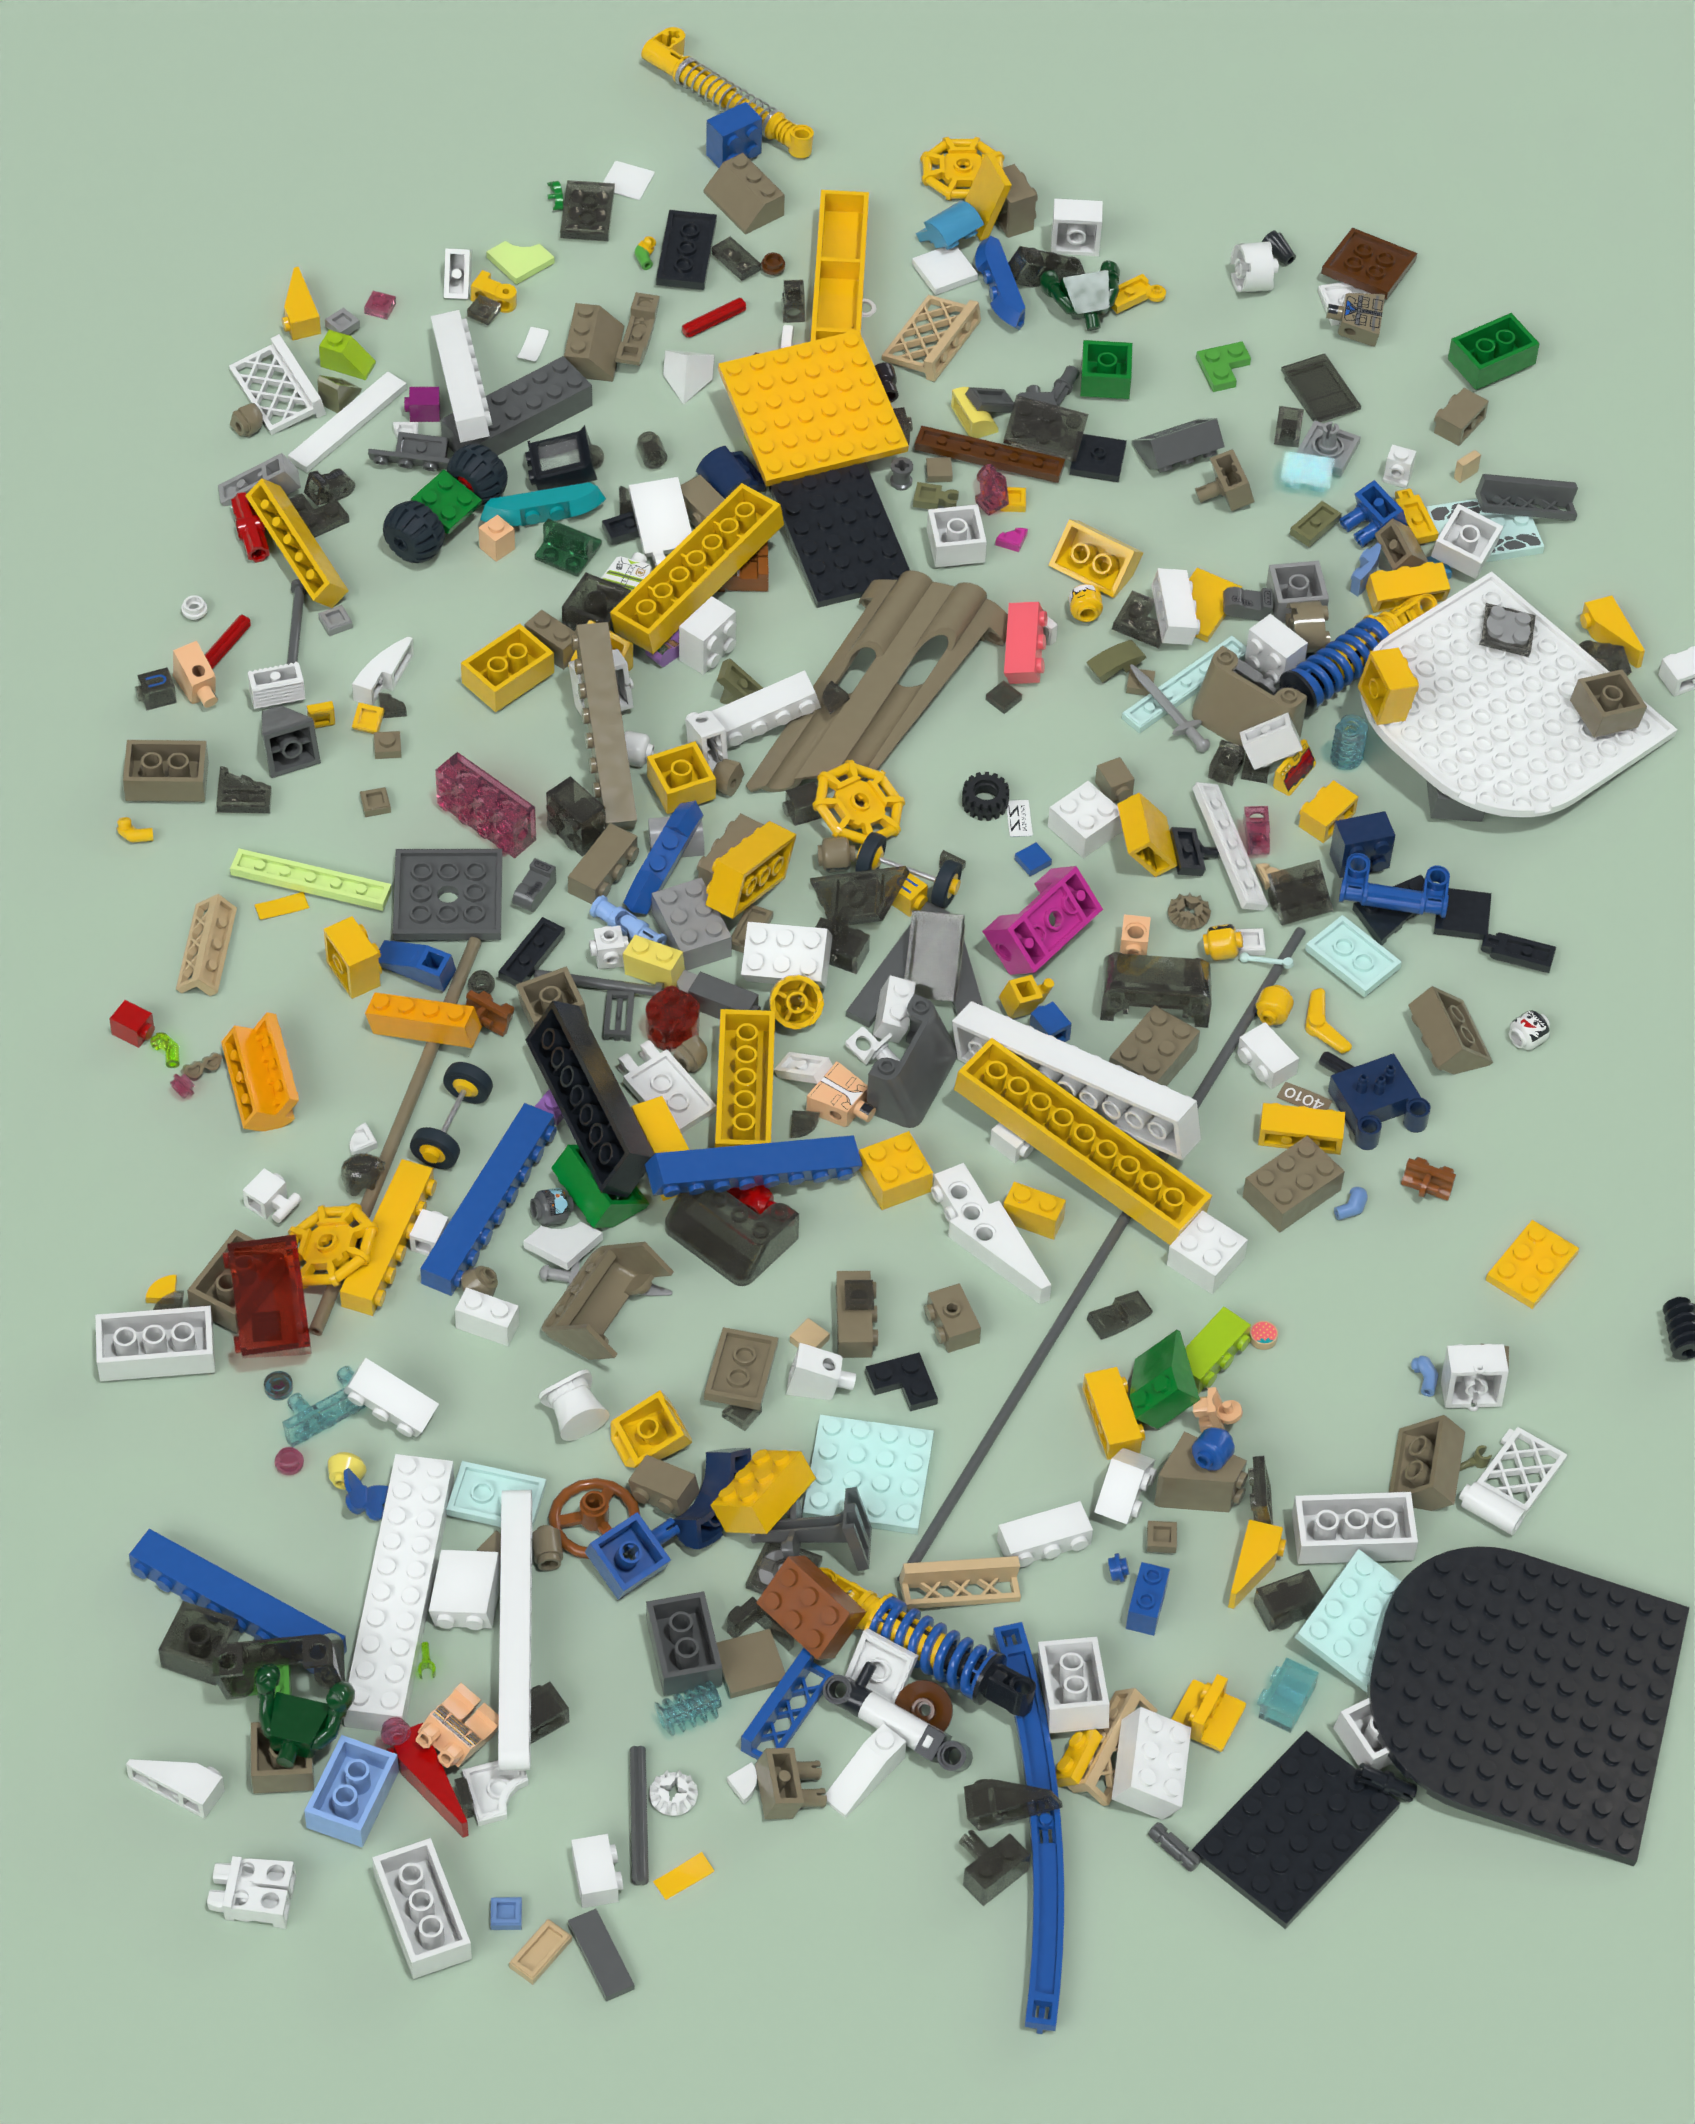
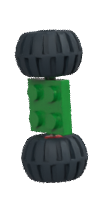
M471 444L458 449L450 458L447 471L443 469L415 494L411 501H405L394 506L387 514L383 524V535L391 550L398 557L410 563L425 562L437 555L443 545L445 533L449 535L478 507L485 505L491 498H497L503 494L508 482L507 469L503 461L499 459L495 452H492L490 448L484 445Z

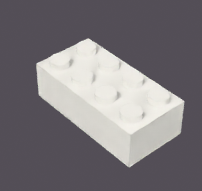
M211 1306L95 1315L96 1354L100 1381L215 1372Z
M1411 1492L1295 1496L1292 1520L1298 1564L1349 1562L1358 1549L1374 1561L1414 1560L1418 1539Z
M431 1838L372 1857L374 1876L412 1978L415 1979L471 1960V1942Z

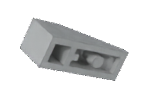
M280 453L219 484L221 504L223 506L232 505L231 499L237 493H248L261 478L281 486L287 495L301 488L298 469L283 453Z

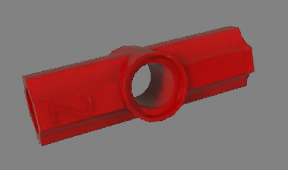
M237 493L231 499L239 540H243L248 560H253L255 563L262 562L270 555L269 546L265 538L264 524L245 495L247 493Z

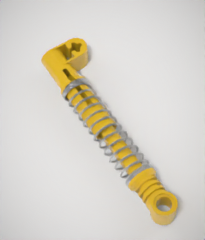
M677 27L666 28L646 42L642 49L641 57L672 76L674 82L681 86L684 85L685 89L691 88L692 93L698 92L700 98L705 96L706 102L712 101V105H719L720 110L726 109L727 111L728 107L733 108L747 102L762 118L763 137L776 139L778 142H781V144L789 148V153L796 158H806L811 155L814 131L811 127L792 123L790 120H787L784 113L775 107H770L761 98H756L754 94H749L747 90L742 89L739 85H735L732 81H728L726 77H721L719 73L714 72L711 68H707L705 64H700L695 58L683 56L685 32ZM742 91L746 92L747 95L742 96ZM756 100H759L761 103L756 105ZM763 104L767 105L768 108L763 109Z

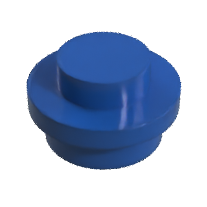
M1116 1553L1114 1554L1115 1557L1108 1558L1111 1577L1113 1581L1120 1580V1582H1125V1576L1130 1575L1126 1558H1121L1120 1554Z

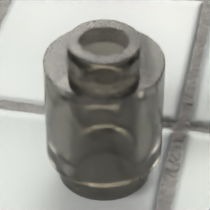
M651 431L644 432L638 437L637 449L644 465L651 469L661 467L667 461V453L660 437Z

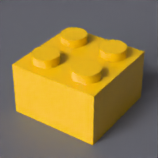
M1398 647L1370 652L1358 684V689L1376 724L1381 725L1406 721L1416 692L1419 689V683L1417 678L1413 676L1407 659L1403 657Z
M696 741L647 756V777L667 814L673 813L680 803L696 800L697 804L716 799V778Z
M353 916L324 928L326 962L351 999L380 987L382 969L378 958L381 957L378 946L375 943L371 944L365 927L362 924L358 925Z
M910 1131L859 1149L863 1165L859 1171L881 1210L931 1192L933 1171Z

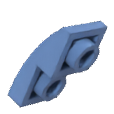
M1378 542L1370 549L1367 548L1363 551L1359 558L1360 567L1351 576L1350 592L1357 597L1365 591L1369 575L1377 571L1381 544Z

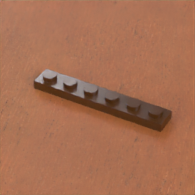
M922 425L914 450L951 457L952 459L1056 483L1060 481L1066 460L1061 457Z

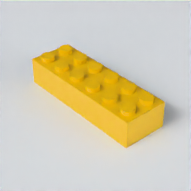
M720 1009L715 1148L771 1143L775 1011Z

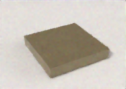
M770 1629L717 1642L722 1664V1676L730 1699L776 1687L785 1675V1670Z

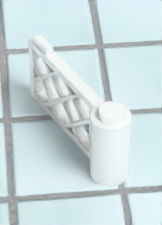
M1519 1427L1515 1431L1512 1429L1507 1431L1501 1439V1443L1504 1446L1478 1481L1472 1485L1467 1484L1459 1497L1462 1500L1461 1507L1510 1535H1514L1518 1530L1525 1515L1567 1458L1566 1453ZM1519 1438L1528 1443L1530 1449L1517 1451L1515 1442ZM1549 1455L1556 1459V1462L1554 1464L1542 1465L1540 1456ZM1533 1456L1536 1466L1523 1467L1520 1458ZM1514 1459L1517 1468L1504 1469L1501 1461ZM1539 1473L1542 1481L1529 1483L1526 1474ZM1520 1475L1522 1484L1509 1486L1507 1476ZM1500 1477L1503 1487H1493L1486 1483L1489 1478ZM1526 1492L1528 1500L1523 1504L1514 1499L1512 1493Z

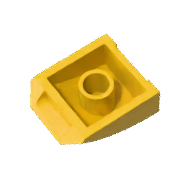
M661 1390L613 1419L610 1423L611 1441L625 1467H638L646 1455L660 1460L692 1443V1438L677 1410Z

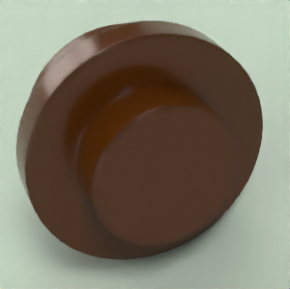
M768 253L761 261V268L769 275H777L784 271L785 261L778 253Z

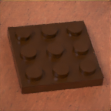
M1352 227L1322 266L1321 274L1371 294H1383L1387 300L1415 263L1418 253Z

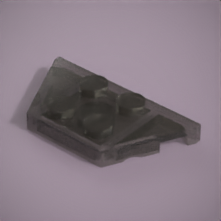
M906 866L822 876L810 878V883L818 895L817 898L825 910L829 923L833 927L879 922L884 920L907 879L909 870Z

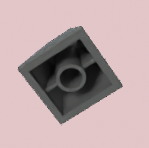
M282 705L262 711V737L271 778L321 763L314 721L311 717Z

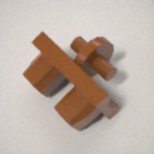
M470 990L466 994V1005L475 1007L481 1026L502 1037L507 1034L509 1022L513 1019L514 1007L508 1003L496 1004L493 1002L491 994L485 991L478 994Z
M1417 1157L1414 1160L1409 1158L1401 1184L1419 1190L1420 1197L1424 1198L1427 1193L1448 1201L1456 1174H1454L1452 1168L1446 1166L1440 1168L1429 1165L1426 1159Z

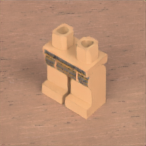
M460 1683L452 1694L429 1714L418 1731L419 1734L416 1742L423 1748H429L433 1745L440 1751L437 1757L439 1762L446 1768L454 1764L459 1768L465 1760L493 1738L499 1729V1715L486 1703H483L472 1715L481 1699L464 1684Z

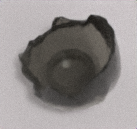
M367 1152L351 1155L343 1162L341 1167V1178L346 1191L351 1196H358L362 1189L374 1190L376 1182L381 1175L380 1171L385 1170L384 1165L386 1162Z

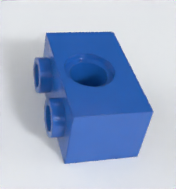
M1141 1562L1128 1610L1126 1629L1155 1635L1167 1590L1169 1568Z

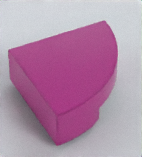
M1015 528L1013 531L1002 532L996 538L995 545L1019 552L1027 537L1028 529Z

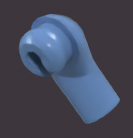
M1353 1187L1349 1192L1351 1195L1348 1203L1334 1207V1214L1337 1220L1356 1216L1363 1212L1368 1200V1195L1364 1188Z
M1419 1356V1358H1414L1411 1362V1368L1415 1373L1421 1372L1424 1377L1421 1393L1431 1397L1435 1394L1439 1374L1428 1357Z

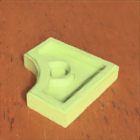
M504 241L486 251L487 258L516 285L555 263L554 256L541 244L531 247H519Z

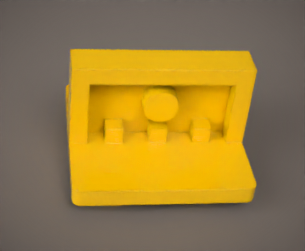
M1217 1674L1212 1684L1209 1682L1204 1684L1195 1679L1192 1680L1172 1720L1191 1727V1739L1222 1752L1246 1708V1703L1226 1694L1228 1678Z

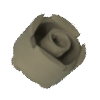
M1319 600L1287 604L1286 608H1291V613L1285 616L1286 626L1308 642L1306 653L1317 652L1321 648H1325L1331 642L1330 633L1325 629V621H1328L1329 618L1327 605L1322 606Z

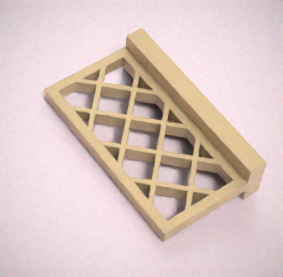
M928 294L882 354V361L924 372L927 380L935 382L980 323L979 302L969 300L965 305ZM931 304L941 307L939 309L928 311V308ZM951 312H960V314L956 316L949 317L948 313ZM945 316V319L935 322L932 320L933 317ZM928 319L929 323L916 326L917 322ZM949 325L947 330L937 331V328ZM933 330L934 334L927 335L924 337H921L920 333ZM915 334L917 336V339H913L906 342L904 341V339L908 336H912ZM938 341L934 346L927 348L925 346L926 343ZM919 345L922 347V349L913 352L908 350V348ZM904 350L906 353L899 356L893 355L894 352ZM926 356L923 363L913 360L915 358Z

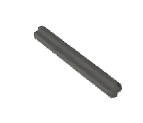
M632 1746L630 1748L632 1882L634 1885H646L649 1882L646 1748L644 1746Z

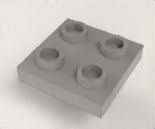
M1314 421L1296 452L1295 460L1342 476L1360 444L1361 437L1339 429L1336 423L1332 427L1333 422L1324 424Z

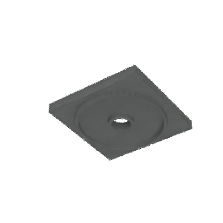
M396 849L393 940H469L470 937H476L480 940H501L502 849ZM444 893H453L458 897L455 901L449 903L439 899Z

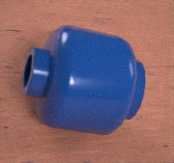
M1210 1427L1204 1430L1192 1445V1455L1196 1463L1210 1471H1217L1223 1468L1235 1452L1232 1436L1222 1428Z

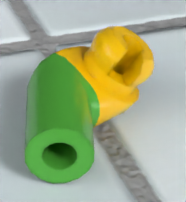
M646 236L634 251L643 270H648L653 266L649 256L654 251L656 240L651 236Z

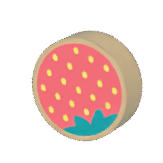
M1268 1321L1254 1323L1250 1328V1343L1255 1348L1261 1350L1274 1347L1278 1338L1276 1326Z

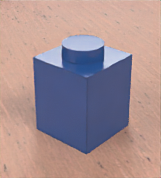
M1054 1002L1045 1006H1039L1031 1013L1030 1026L1035 1030L1052 1035L1063 1042L1070 1040L1072 1023Z

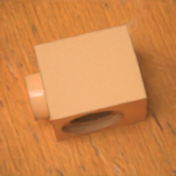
M1124 914L1119 956L1146 959L1151 917Z

